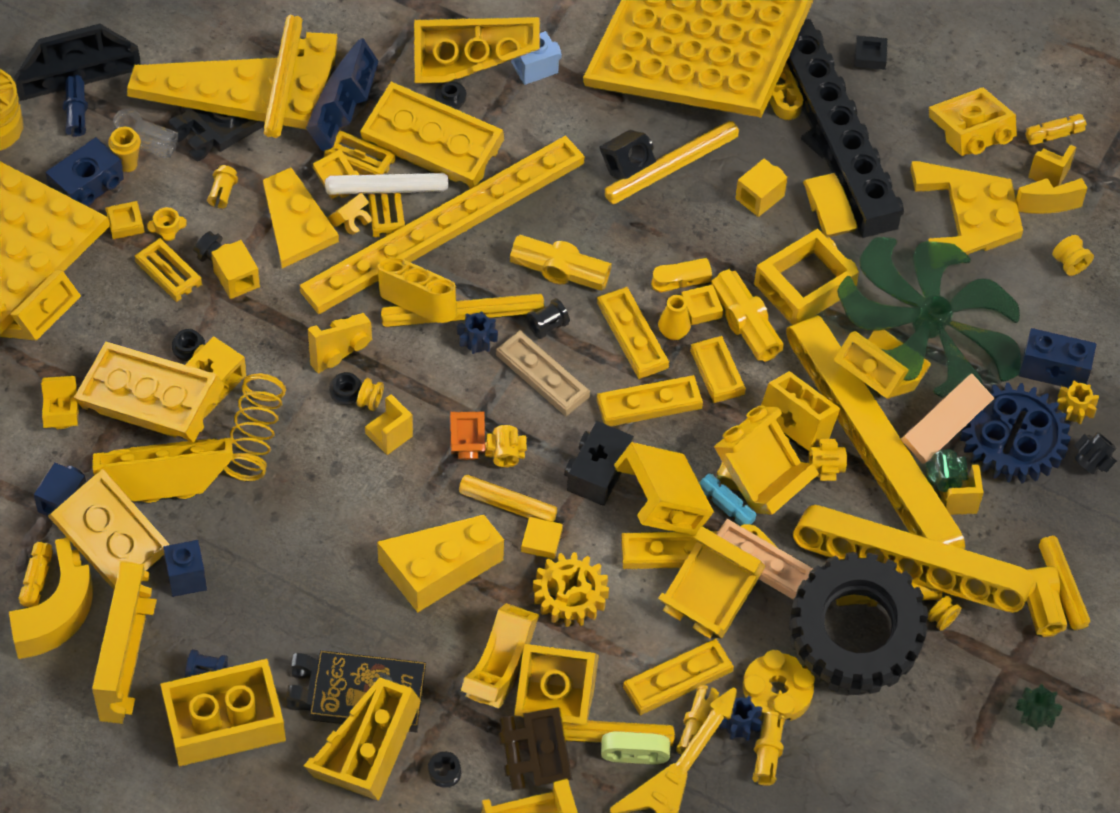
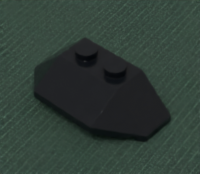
M102 24L40 38L14 76L19 101L66 90L65 81L69 76H81L85 85L132 73L134 65H141L139 48L133 42Z

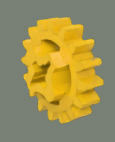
M576 552L572 553L571 559H565L562 553L558 554V562L556 563L548 558L545 569L538 568L537 580H533L534 603L541 604L540 613L542 615H546L549 612L552 613V623H556L559 618L564 619L565 627L570 626L571 620H577V623L583 626L584 617L586 616L594 621L597 617V610L604 611L605 599H608L609 587H607L608 576L600 575L601 565L590 566L589 556H586L582 561L577 560ZM550 594L553 595V596H555V597H556V600H554V599L550 596Z

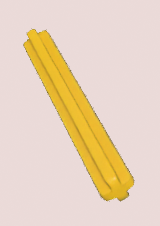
M288 15L285 20L264 124V135L267 137L278 138L281 135L303 20L300 16Z
M727 121L657 159L655 163L628 179L616 181L605 188L604 195L606 199H608L610 204H616L739 136L738 126L733 121Z
M542 294L456 301L457 316L452 321L465 320V314L471 315L481 311L488 318L525 315L530 311L537 312L545 307ZM400 306L384 307L381 309V320L385 327L435 323Z

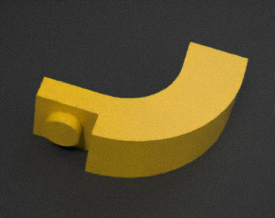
M68 538L55 540L61 577L54 594L37 606L9 612L18 659L40 655L59 647L79 630L89 613L93 599V584L89 564L82 566L79 550L71 549Z
M507 603L498 609L484 653L475 669L464 678L461 691L466 692L465 697L496 708L502 706L521 669L524 644H530L539 614Z

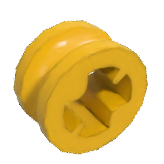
M366 378L359 390L357 406L362 408L364 405H367L369 410L374 412L381 401L384 384L382 382L373 384L372 379Z
M949 596L939 600L928 613V620L930 622H937L936 627L940 631L946 629L958 617L962 609L958 604L952 605V599Z

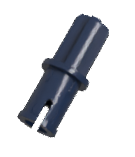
M75 75L74 77H67L65 81L66 100L63 102L62 107L66 112V134L70 136L71 128H73L72 136L79 137L86 133L85 111L88 109V102L85 100L84 81L81 76Z

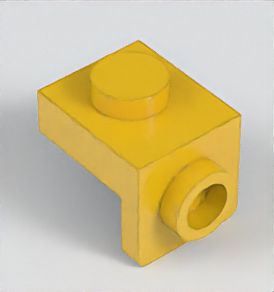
M341 149L313 163V169L324 187L325 179L329 176L359 175L357 170H353ZM335 194L329 196L331 199H334L338 196H340L341 198H345L351 194Z
M76 377L43 378L41 382L43 393V428L65 429L70 426H78L79 404L74 399L77 393Z

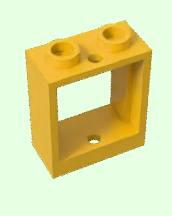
M817 228L758 264L754 285L794 325L814 317L856 291L859 271L856 264L851 259H847L837 249L835 242L831 238L826 237ZM814 253L831 270L836 278L803 298L781 272Z

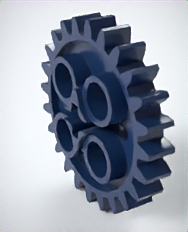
M1006 382L1003 391L994 384L990 392L994 399L961 429L960 441L966 442L963 450L964 453L973 452L971 463L983 462L981 472L991 468L994 470V479L1003 473L1006 475L1008 483L1012 480L1013 475L1018 476L1021 484L1025 482L1027 475H1030L1034 481H1038L1040 472L1049 476L1052 467L1058 469L1062 458H1065L1068 450L1067 447L1071 440V436L1068 435L1070 424L1064 423L1066 413H1056L1059 403L1048 404L1049 394L1047 393L1041 397L1036 396V387H1033L1029 393L1025 392L1023 383L1019 384L1017 390H1013L1010 383ZM1026 411L1027 414L1023 419L1021 429L1017 432L1009 454H1004L1003 451L1007 446L1009 436L1013 433L1020 413Z

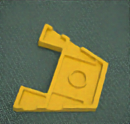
M912 161L910 170L915 192L948 190L958 233L957 237L928 239L927 249L932 270L942 268L944 263L954 259L957 262L966 259L970 253L984 249L988 251L1022 237L1023 227L1011 179Z

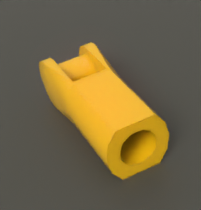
M707 258L678 264L660 265L653 271L651 286L656 292L664 293L680 287L711 282L712 271Z

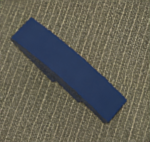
M364 38L357 40L332 74L315 104L306 129L322 151L333 148L339 127L349 125L356 104L367 101L379 61Z

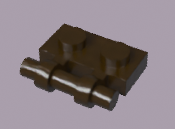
M559 707L523 713L525 728L516 729L514 716L500 718L502 732L498 735L500 745H504L507 765L504 766L505 777L510 779L511 791L526 789L524 774L532 772L535 786L549 785L568 779V781L572 780L561 709ZM528 740L531 760L521 762L518 742Z

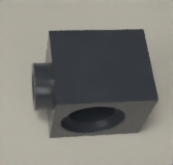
M629 129L599 146L609 174L622 179H628L656 162L653 154V143L646 133ZM632 148V153H631V156L629 157V156H628V155H629V151H630V149Z

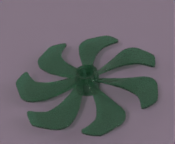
M875 237L863 251L859 259V265L863 274L876 287L911 307L884 305L867 299L858 291L850 276L844 278L838 287V297L847 317L859 328L879 331L908 323L913 324L916 332L905 343L891 350L881 349L909 369L903 379L905 381L917 378L924 362L928 338H935L939 335L946 356L948 376L942 385L934 388L933 393L941 398H945L971 373L983 385L980 375L945 331L947 325L971 339L991 356L996 363L1000 381H1009L1020 374V348L1015 340L1003 333L951 320L954 312L975 308L995 310L1014 323H1018L1020 318L1019 305L1015 299L1000 285L989 279L981 278L972 281L958 292L950 302L940 296L941 278L945 269L950 265L970 263L971 258L955 244L926 241L916 247L913 253V263L924 297L902 278L893 265L891 256L897 244V239Z

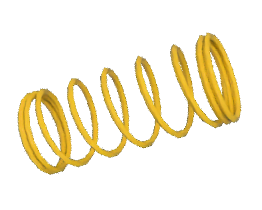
M256 373L246 376L243 380L242 393L244 395L238 400V408L240 410L234 415L236 426L231 429L230 438L232 439V444L234 443L239 449L247 453H233L231 461L244 469L252 471L262 470V472L258 475H244L231 470L228 466L224 468L227 474L239 480L256 481L265 475L267 463L256 455H266L271 452V447L262 440L272 439L275 436L274 431L267 425L277 423L279 418L269 409L280 408L283 405L281 399L286 392L285 385L274 376ZM255 379L268 380L278 385L282 392L279 395H274L264 391H253L247 386V383ZM248 395L262 401L278 400L279 405L275 407L264 406L251 400ZM246 397V399L258 407L251 406L242 409L241 401ZM250 409L267 411L275 416V420L272 422L260 421L250 417L244 411ZM242 413L254 422L238 424L237 417ZM240 426H261L270 430L272 435L269 437L255 436L244 431ZM238 428L241 432L252 438L243 437L234 440L233 432ZM242 440L255 441L265 445L268 450L263 453L254 452L241 447L236 442ZM234 459L250 461L259 466L260 468H251L242 465Z

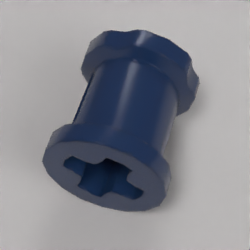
M192 649L186 664L185 678L228 668V656L212 657L199 654L198 650ZM200 666L209 667L213 670L202 669Z

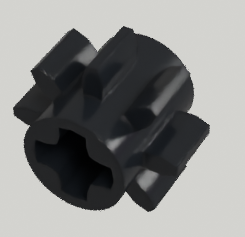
M1099 432L1093 437L1084 433L1074 445L1079 450V453L1074 457L1075 460L1092 474L1098 469L1101 472L1107 473L1117 462L1112 456L1117 448Z

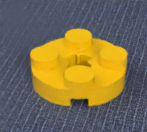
M770 650L764 656L755 659L748 666L743 679V693L745 698L751 696V701L755 707H762V714L759 718L762 719V715L765 712L774 711L778 712L779 716L783 715L785 719L791 718V721L801 717L808 710L814 694V675L811 674L807 666L803 668L796 657L783 654L778 650ZM782 682L785 684L784 687L787 691L782 694L781 690H779V694L771 691L773 686L771 683Z

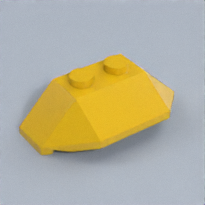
M232 439L195 440L194 443L183 441L118 449L108 453H94L93 474L95 475L103 469L133 502L153 503L161 498L177 497L179 499L191 498L196 494H202L233 459Z

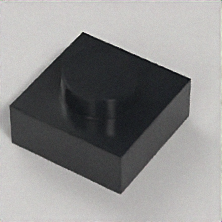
M857 35L854 67L885 70L888 38Z

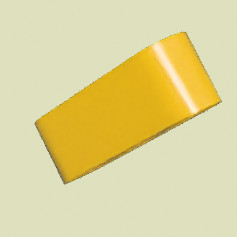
M386 258L378 263L379 293L383 299L436 323L450 322L456 318L457 302L456 285L454 282L401 258Z

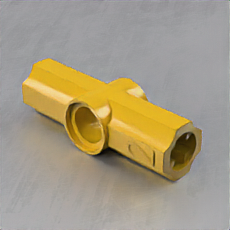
M520 234L516 237L510 254L511 263L540 271L544 278L554 284L562 285L571 281L600 291L605 289L612 266V263L580 254L573 244L566 241H556L552 245Z
M727 269L720 272L711 281V285L713 284L718 299L725 309L729 327L734 334L742 335L758 361L767 362L774 359L778 353L783 351L784 344L768 321V313L760 297H753L736 271Z

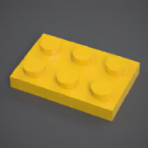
M103 469L97 472L48 515L113 590H115L121 561L142 563L145 566V571H147L164 555L163 546L170 545Z

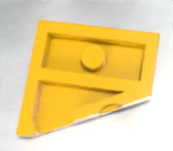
M364 313L353 315L348 319L334 320L330 324L332 327L330 329L321 331L317 325L308 329L310 365L318 374L327 368L335 367L344 357L354 351L364 349L372 341L371 321Z

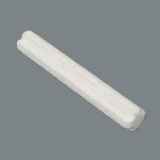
M445 173L329 176L325 179V190L329 195L359 194L361 192L362 194L443 192L448 189L449 185L448 176Z

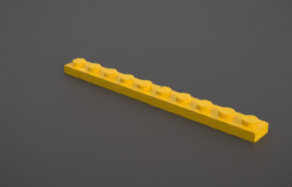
M565 135L300 285V293L319 315L379 281L378 263L381 260L396 257L412 262L583 165L585 156Z

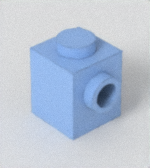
M545 31L540 33V50L512 59L511 63L524 85L557 74L562 54L556 41L552 42Z

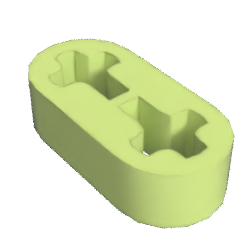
M610 732L602 737L601 756L611 762L662 764L670 759V739L660 734Z

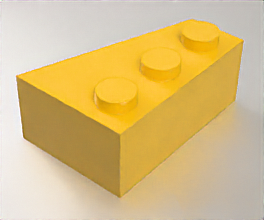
M485 515L377 542L378 563L417 613L504 559V539Z

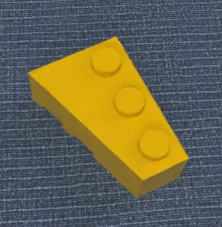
M379 677L349 712L351 715L336 732L333 731L327 738L328 742L314 758L311 757L304 764V767L314 778L379 801L421 700L412 688Z

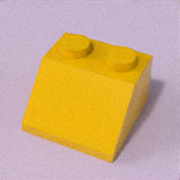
M524 644L514 716L524 717L523 713L559 707L563 722L587 725L595 689L599 655L590 652Z

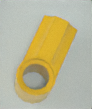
M1048 566L1026 569L1033 577V585L1026 601L1036 634L1043 637H1051L1065 631L1067 622L1059 598L1060 580L1056 568Z

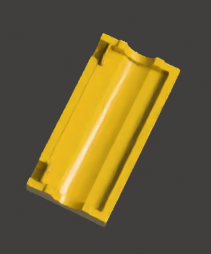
M390 82L360 131L362 140L372 142L381 148L395 153L397 157L431 172L445 173L448 179L456 183L458 181L464 182L470 189L478 185L480 180L483 179L485 168L492 156L496 157L504 141L503 129L394 82Z
M105 341L74 399L82 409L88 410V408H91L99 414L175 438L181 436L188 442L194 443L199 432H202L205 427L203 424L205 410L210 404L217 405L219 395L225 385L217 374Z
M125 561L120 563L92 687L99 721L123 724L125 714L132 715L135 698H130L129 693L146 615H154L157 599L150 598L152 588L141 584L142 581L149 580V572L145 571V566L142 563Z

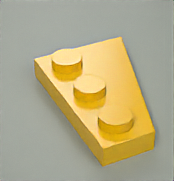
M292 167L263 180L264 192L282 268L339 242V234Z

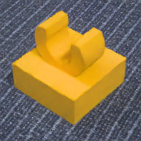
M362 192L327 217L335 228L344 223L345 229L350 235H354L359 231L354 223L355 218H358L364 226L372 221L366 211L360 210L369 203Z

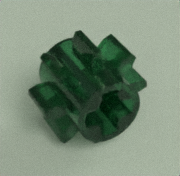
M940 450L932 456V461L926 462V473L929 483L931 485L936 484L938 490L942 492H948L950 488H960L963 484L962 480L969 479L966 457L958 458L957 453L953 450Z
M1040 684L1039 688L1033 690L1026 687L1022 694L1023 699H1018L1015 707L1016 710L1023 711L1020 723H1027L1034 728V731H1038L1039 727L1045 725L1052 728L1056 721L1055 717L1060 716L1063 708L1060 704H1055L1058 693L1044 688L1043 684Z

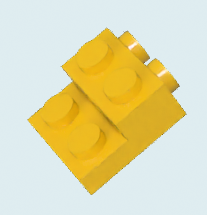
M984 87L929 107V118L945 131L946 143L961 156L980 154L988 146L1007 144L1013 137L1017 136L1016 114Z

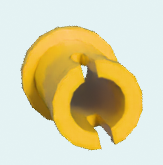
M221 165L213 172L214 182L207 197V202L215 207L217 198L220 196L218 204L220 209L227 207L232 187L238 182L237 171L230 166Z

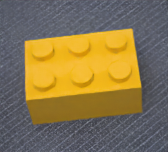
M268 659L161 683L164 706L179 767L286 741L284 721Z

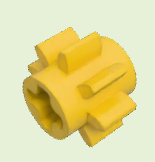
M1073 381L1069 389L1063 386L1060 388L1057 410H1062L1063 413H1066L1065 421L1069 420L1082 424L1086 416L1094 418L1097 410L1095 406H1097L1099 395H1093L1090 384L1086 385Z
M501 425L493 430V434H487L485 456L493 457L495 465L504 468L513 467L519 463V459L525 458L527 437L524 435L518 436V429L516 427Z
M819 439V446L810 447L809 463L814 464L819 473L818 478H820V481H836V473H845L846 448L838 447L836 439Z

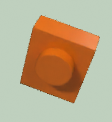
M450 412L451 454H458L459 460L478 459V454L485 453L484 412Z

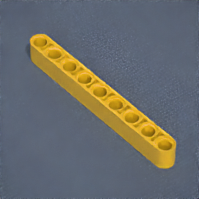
M819 315L787 327L786 335L792 350L820 394L840 408L837 416L838 422L909 533L965 549V541L959 527L905 444L900 440L901 438L866 384L834 361L841 346L825 321Z

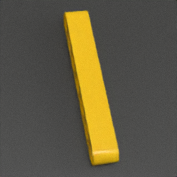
M820 505L807 507L793 532L795 542L806 550L828 557L837 556L839 560L845 559L846 553L857 552L858 558H866L867 553L878 555L877 561L886 564V561L890 559L897 563L896 570L902 574L904 571H907L913 578L912 583L1005 612L1013 613L1020 611L1033 585L1031 573L1020 566Z

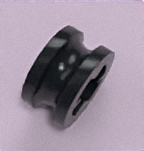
M447 751L439 752L429 761V777L436 786L450 788L460 781L462 776L461 765L455 754ZM443 763L450 764L451 770L447 772V776H440L439 770H436L441 769Z

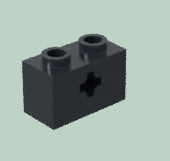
M596 421L591 432H584L578 449L580 452L576 458L571 457L564 471V476L568 477L567 491L604 506L622 472L616 470L614 464L629 444L633 442L634 436Z

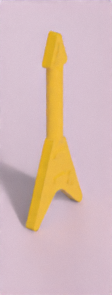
M731 688L711 702V713L676 763L671 764L610 808V812L629 813L643 809H652L656 813H679L688 777L687 772L723 719L731 718L737 695L736 688Z

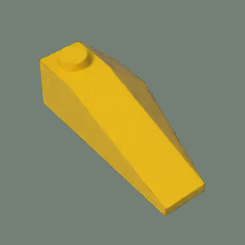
M539 17L414 20L416 84L448 83L540 50Z

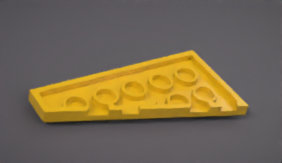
M334 55L296 57L283 121L284 126L307 130L306 127L314 106L329 81ZM278 58L134 65L127 86V97L265 122Z

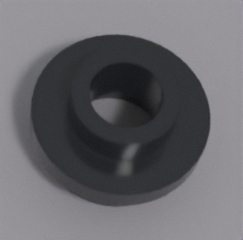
M458 82L442 83L435 90V100L460 109L466 101V89Z
M211 231L206 232L193 248V251L198 254L197 259L201 262L206 259L212 261L211 252L222 246L220 243L223 237L220 234H213Z
M193 329L181 330L172 341L173 354L182 361H189L195 350L200 345H205V340L202 335Z
M342 372L331 381L329 386L330 396L339 404H353L357 402L362 382L353 373ZM343 389H350L351 391H349V392H343L342 390H343Z

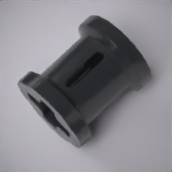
M557 298L551 300L549 306L537 312L530 311L526 314L527 323L532 333L538 339L546 337L547 332L560 325L565 327L570 322L566 308Z

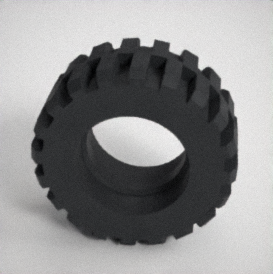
M857 552L846 553L845 559L839 560L837 556L827 559L823 567L817 565L810 571L807 580H803L798 587L796 597L793 600L789 630L791 631L790 641L792 649L798 653L797 660L803 668L807 666L812 671L811 674L814 675V680L818 683L821 680L829 683L828 688L838 692L840 687L849 689L848 694L859 695L860 690H868L869 694L880 692L882 686L887 685L891 687L899 681L903 674L906 675L911 670L926 638L928 612L927 607L922 604L924 596L920 588L912 586L913 578L907 571L901 574L896 570L897 563L890 559L886 561V564L877 561L878 555L867 553L866 558H858ZM847 595H862L881 604L891 619V633L887 642L878 650L868 653L850 652L835 644L828 636L824 624L826 611L833 601Z

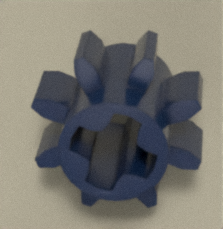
M482 311L471 315L465 314V324H457L460 347L466 346L472 351V354L484 350L489 352L490 341L498 342L495 318L489 319Z
M751 696L747 698L736 697L731 718H724L719 725V729L726 728L730 734V740L736 737L744 738L748 741L751 730L758 732L761 730L762 721L758 718L761 717L762 707H755L751 701Z

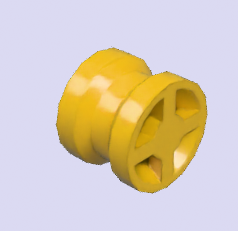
M1072 235L1063 239L1052 252V256L1056 261L1064 264L1063 270L1069 276L1076 275L1085 270L1094 259L1092 252L1089 249H1084L1083 241L1078 235Z

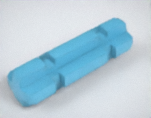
M709 473L701 479L699 484L707 497L712 496L711 500L731 518L735 516L734 521L741 526L743 524H752L755 521L756 512L748 505L743 506L744 502L724 484L720 486L719 483L721 481L713 474Z

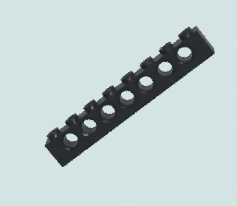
M811 18L806 19L786 61L803 97L802 110L811 129L816 126L817 132L815 137L822 146L829 144V148L824 152L826 162L831 172L836 174L845 192L862 238L897 230L901 215L904 214L903 202L899 196H895L891 177L881 167L879 152L875 147L872 148L867 127L864 123L861 124L858 119L856 104L853 100H849L844 79L842 76L837 75L833 56L831 53H827L824 48L821 31L815 29Z

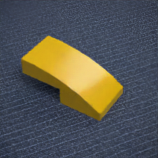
M835 173L803 181L812 212L816 211L822 233L826 237L853 232L857 229L851 207Z
M1048 178L1019 188L1016 197L1018 210L1023 213L1046 214L1082 207L1088 187L1083 179L1080 178L1053 188Z

